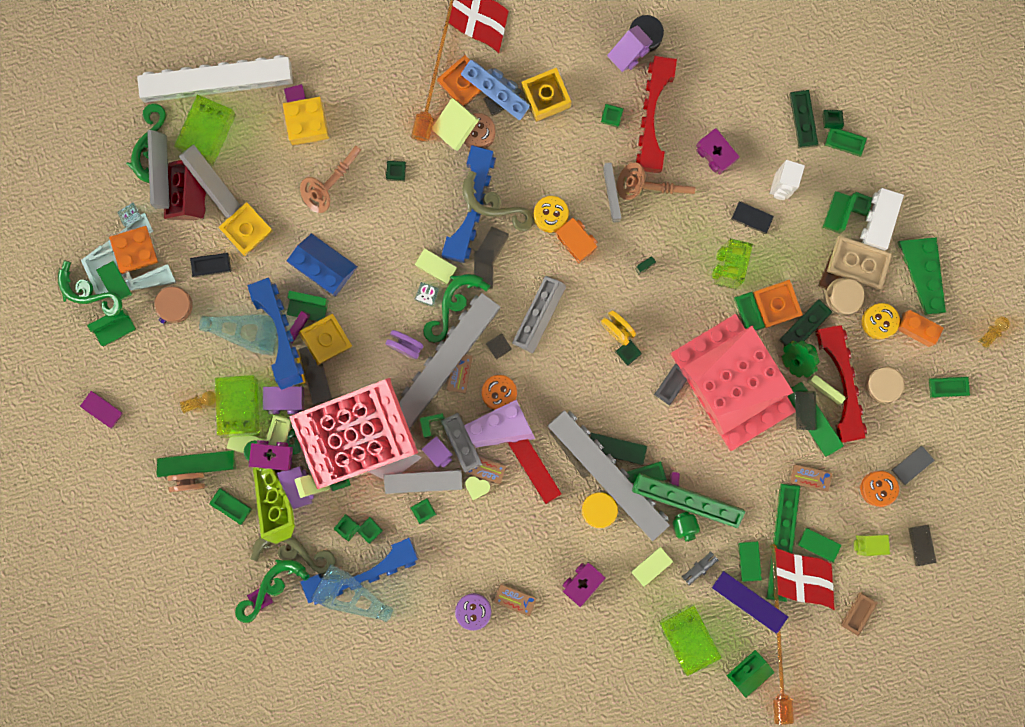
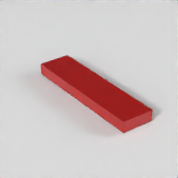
M528 439L518 440V442H507L545 504L562 494Z

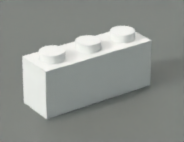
M786 160L776 171L769 194L774 195V198L779 200L788 199L798 189L805 165Z
M884 188L873 194L871 202L873 203L872 211H868L866 216L868 224L863 229L860 239H863V244L883 251L888 249L903 194Z

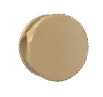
M836 279L827 288L826 302L834 312L852 314L858 311L864 302L863 287L854 279Z
M882 367L869 374L866 380V391L876 402H893L904 391V379L894 368Z

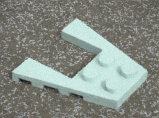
M143 213L140 219L126 226L120 233L147 226L149 233L153 232V229L146 214ZM110 240L81 260L96 294L108 292L96 269L111 261H114L118 267ZM168 264L132 279L130 272L121 274L130 291L176 283Z

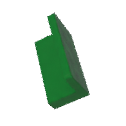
M835 191L822 228L839 234L846 229L857 194L853 193L849 196Z
M289 291L287 298L290 301L287 315L298 317L301 311H305L310 314L308 320L318 322L325 318L329 303L327 298Z
M124 308L115 317H108L106 315L87 325L90 332L96 335L102 347L136 330L127 310Z
M443 413L420 418L425 439L433 437L430 422L445 419Z
M754 650L726 676L743 696L747 698L772 676L774 671L767 661Z

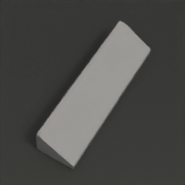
M148 130L150 204L155 209L169 208L167 136L157 131Z
M193 144L179 155L180 159L224 216H232L241 205Z
M545 276L512 344L530 353H534L566 285L561 281Z
M461 470L384 474L385 494L461 490L462 473Z

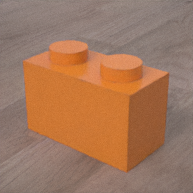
M572 218L555 232V236L580 264L597 250L598 246L596 244L598 242L591 234L588 236L584 231L585 226L580 220L576 221Z
M908 310L903 313L900 319L898 331L931 347L936 345L944 328Z

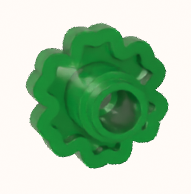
M801 340L798 343L792 341L783 348L784 354L781 358L784 366L789 368L792 375L798 378L802 376L809 378L818 370L816 365L819 364L820 360L817 350L813 345Z

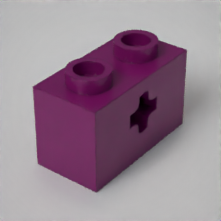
M717 128L698 141L696 145L698 154L702 158L705 157L709 162L708 165L715 173L718 172L719 175L740 158ZM718 150V151L720 152L719 155H718V154H716V155L713 154V151L716 152V151Z
M257 440V444L251 443L249 467L291 471L293 447H288V443L277 442L275 446L269 445V441ZM272 449V453H275L276 456L270 460L267 453H270Z
M582 562L576 568L575 572L577 574L573 579L569 577L562 585L564 587L562 592L579 607L586 602L606 579L589 562H586V564ZM586 578L587 580L585 583L587 584V586H581L579 588L578 580H584Z

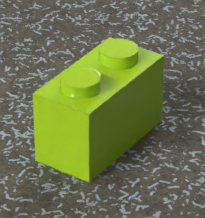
M856 535L854 550L857 551V555L863 556L890 555L889 535Z

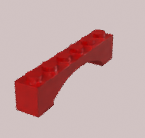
M654 56L653 62H649L648 73H651V79L646 82L645 91L649 93L648 98H644L643 104L646 116H642L640 128H644L643 135H639L638 146H641V153H637L636 163L640 164L645 172L661 174L663 169L665 151H661L656 139L654 115L658 97L668 82H673L675 78L677 59Z
M842 325L819 329L815 331L819 350L823 349L834 362L841 379L843 395L846 398L843 401V411L839 424H835L837 436L842 443L865 439L867 428L865 423H862L861 415H863V409L861 404H858L859 390L857 385H854L855 371L853 366H850L851 352L846 347V330L842 328Z

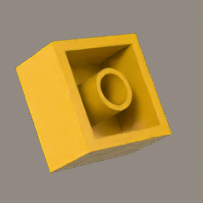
M557 67L521 82L522 91L527 102L531 105L530 110L536 122L571 108L570 97Z
M320 97L282 103L288 137L292 146L329 139L324 106Z

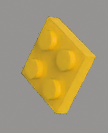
M247 202L218 227L244 256L273 232Z
M333 314L299 331L300 336L318 365L352 347Z

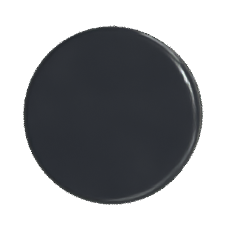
M651 15L637 17L631 23L629 29L638 25L653 41L648 47L650 49L649 52H652L662 42L664 36L663 25L656 17Z

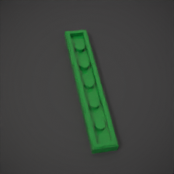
M642 473L638 474L632 488L633 493L737 529L746 512L742 508Z
M780 484L766 599L787 602L786 597L777 595L774 548L793 553L800 486Z

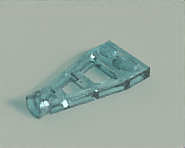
M202 316L200 319V331L213 333L253 353L273 356L277 329L270 316ZM223 323H236L235 335L223 333ZM246 324L258 326L254 341H248L241 337L242 326Z
M330 564L311 597L312 601L329 609L375 618L384 622L390 619L393 608L383 604L348 572ZM342 585H348L355 592L350 602L336 599ZM360 596H365L371 600L372 603L369 609L365 610L355 606Z

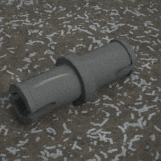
M711 551L702 560L696 561L694 563L695 566L682 575V578L689 586L702 574L705 575L706 571L719 561L716 556L712 558L714 554Z

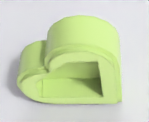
M473 476L466 480L465 485L472 500L487 494L490 490V484L486 480H479Z

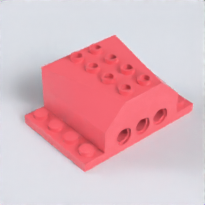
M736 314L670 353L730 451L796 412L787 397L794 392L753 326L745 329Z
M391 378L289 417L317 489L418 453L391 384Z

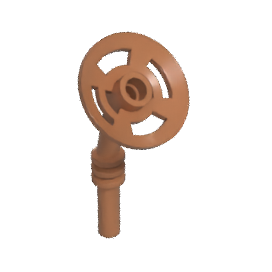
M355 145L345 160L340 162V165H337L338 169H334L335 172L324 184L314 177H307L302 180L300 193L305 204L311 210L317 213H323L328 210L330 206L328 190L341 176L344 177L343 173H347L346 170H349L350 164L361 151L359 147ZM310 198L319 202V206L313 203Z
M635 162L623 168L617 181L618 194L625 200L634 199L642 189L666 192V194L669 192L670 194H673V192L695 194V187L674 185L673 183L670 185L668 182L667 184L665 182L662 184L646 182L644 168ZM638 168V171L630 172L632 169ZM625 178H627V180H626L627 188H626V189H624V181H625Z

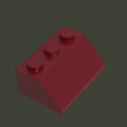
M182 160L169 162V208L164 209V219L193 221L204 219L206 212L205 196L207 192Z

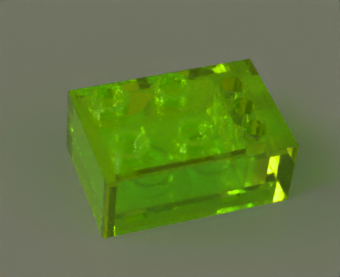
M197 95L174 147L183 153L194 144L205 160L214 166L236 117L235 112L231 108Z
M730 238L724 246L718 249L716 260L719 262L716 268L714 267L712 273L714 285L736 290L745 281L753 247L752 243Z
M254 375L215 378L217 436L220 438L260 436L258 379Z
M690 604L657 621L686 676L722 659L695 605Z

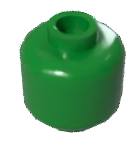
M690 512L676 515L672 522L676 537L684 539L685 542L696 539L695 535L700 532L697 518L694 514H690Z

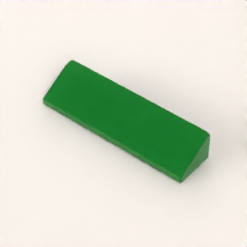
M799 382L791 387L794 393L787 397L824 456L827 457L844 447L804 384Z
M233 450L157 458L156 475L157 477H168L188 473L236 470L235 452Z

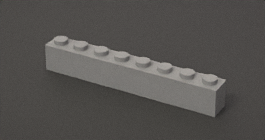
M483 293L480 296L476 295L470 302L471 308L468 312L464 310L460 315L459 324L456 327L454 325L447 333L449 336L445 342L441 341L435 350L438 352L435 356H430L424 363L426 368L423 372L419 371L412 379L414 381L413 385L410 388L407 386L402 392L401 396L403 398L399 404L409 430L447 381L450 373L453 372L462 357L468 353L500 310V306Z
M563 410L547 426L646 535L654 541L670 526L667 523L669 518L662 511L658 513L653 508L656 504L647 497L645 499L642 495L632 492L634 483L632 484L627 479L630 477L623 468L619 470L614 465L617 461L610 454L606 456L601 451L604 447L597 439L594 441L590 439L588 435L591 433L584 425L580 427L575 422L577 417L571 411L567 413Z

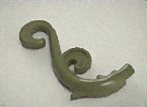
M469 171L462 187L468 212H471L473 209L481 215L493 217L520 212L525 216V221L521 223L517 220L516 215L513 216L512 223L515 229L527 231L532 227L533 216L528 209L522 207L500 208L501 198L495 192H488L483 197L484 205L490 202L491 207L481 205L474 196V193L476 194L474 189L476 173Z
M260 536L252 547L253 552L250 559L258 561L260 553H263L264 549L270 548L268 544L271 542L261 539ZM293 536L282 541L291 546L290 551L286 550V545L281 546L278 550V556L281 560H293L297 553H299L309 567L320 574L330 572L335 566V557L327 550L320 551L314 556L315 560L319 557L325 558L327 561L325 567L316 566L303 545Z

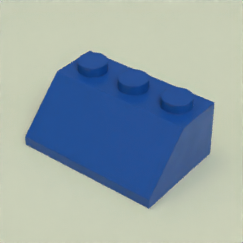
M312 233L297 245L286 260L292 267L334 297L337 296L358 267Z

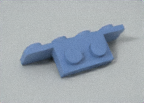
M470 60L461 73L465 79L518 120L523 118L531 106L519 96L521 90L518 88V85L512 80L508 81L503 77L504 74L496 68L485 70L474 60Z

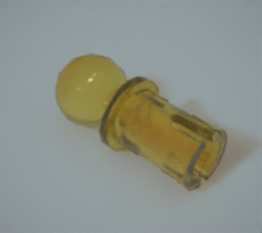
M1003 316L997 318L994 326L990 325L989 330L979 339V343H982L981 345L988 349L998 337L1002 336L1001 331L1009 329V319Z
M206 391L200 398L197 394L195 395L196 397L179 403L182 406L183 414L198 408L203 409V404L212 406L215 404L217 396L212 391Z

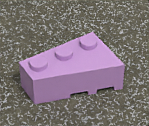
M517 400L464 425L475 447L535 439Z

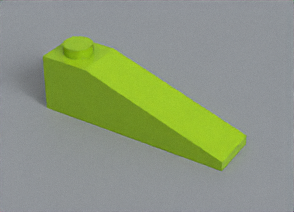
M254 467L253 473L261 539L277 544L292 537L295 527L293 508L275 470Z

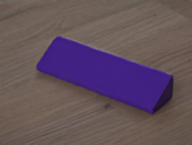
M725 571L722 572L712 586V589L776 634L789 617Z

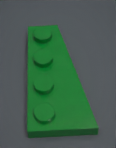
M937 237L898 241V246L902 250L904 262L910 271V277L916 287V293L924 314L946 313Z

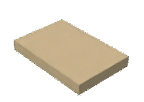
M839 235L827 272L843 278L854 279L860 284L881 290L892 253Z

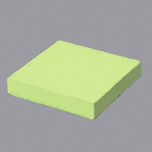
M452 98L431 129L454 150L458 151L479 119L456 99Z

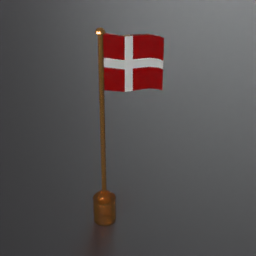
M450 0L425 111L415 116L411 133L412 139L421 142H429L434 118L431 117L428 111L448 25H451L462 34L488 45L499 54L509 11L494 0Z
M771 544L775 607L779 609L778 595L798 602L819 604L835 611L832 564L819 558L794 555L777 549V545ZM781 631L777 633L780 694L777 695V698L773 699L774 723L786 725L794 723L793 699L784 694Z

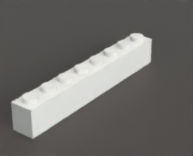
M284 55L275 56L274 59L257 58L255 61L250 62L239 60L234 64L222 62L218 66L201 65L195 69L183 67L179 71L166 69L162 70V73L155 74L154 72H144L143 75L137 76L139 97L144 103L293 84L291 61Z

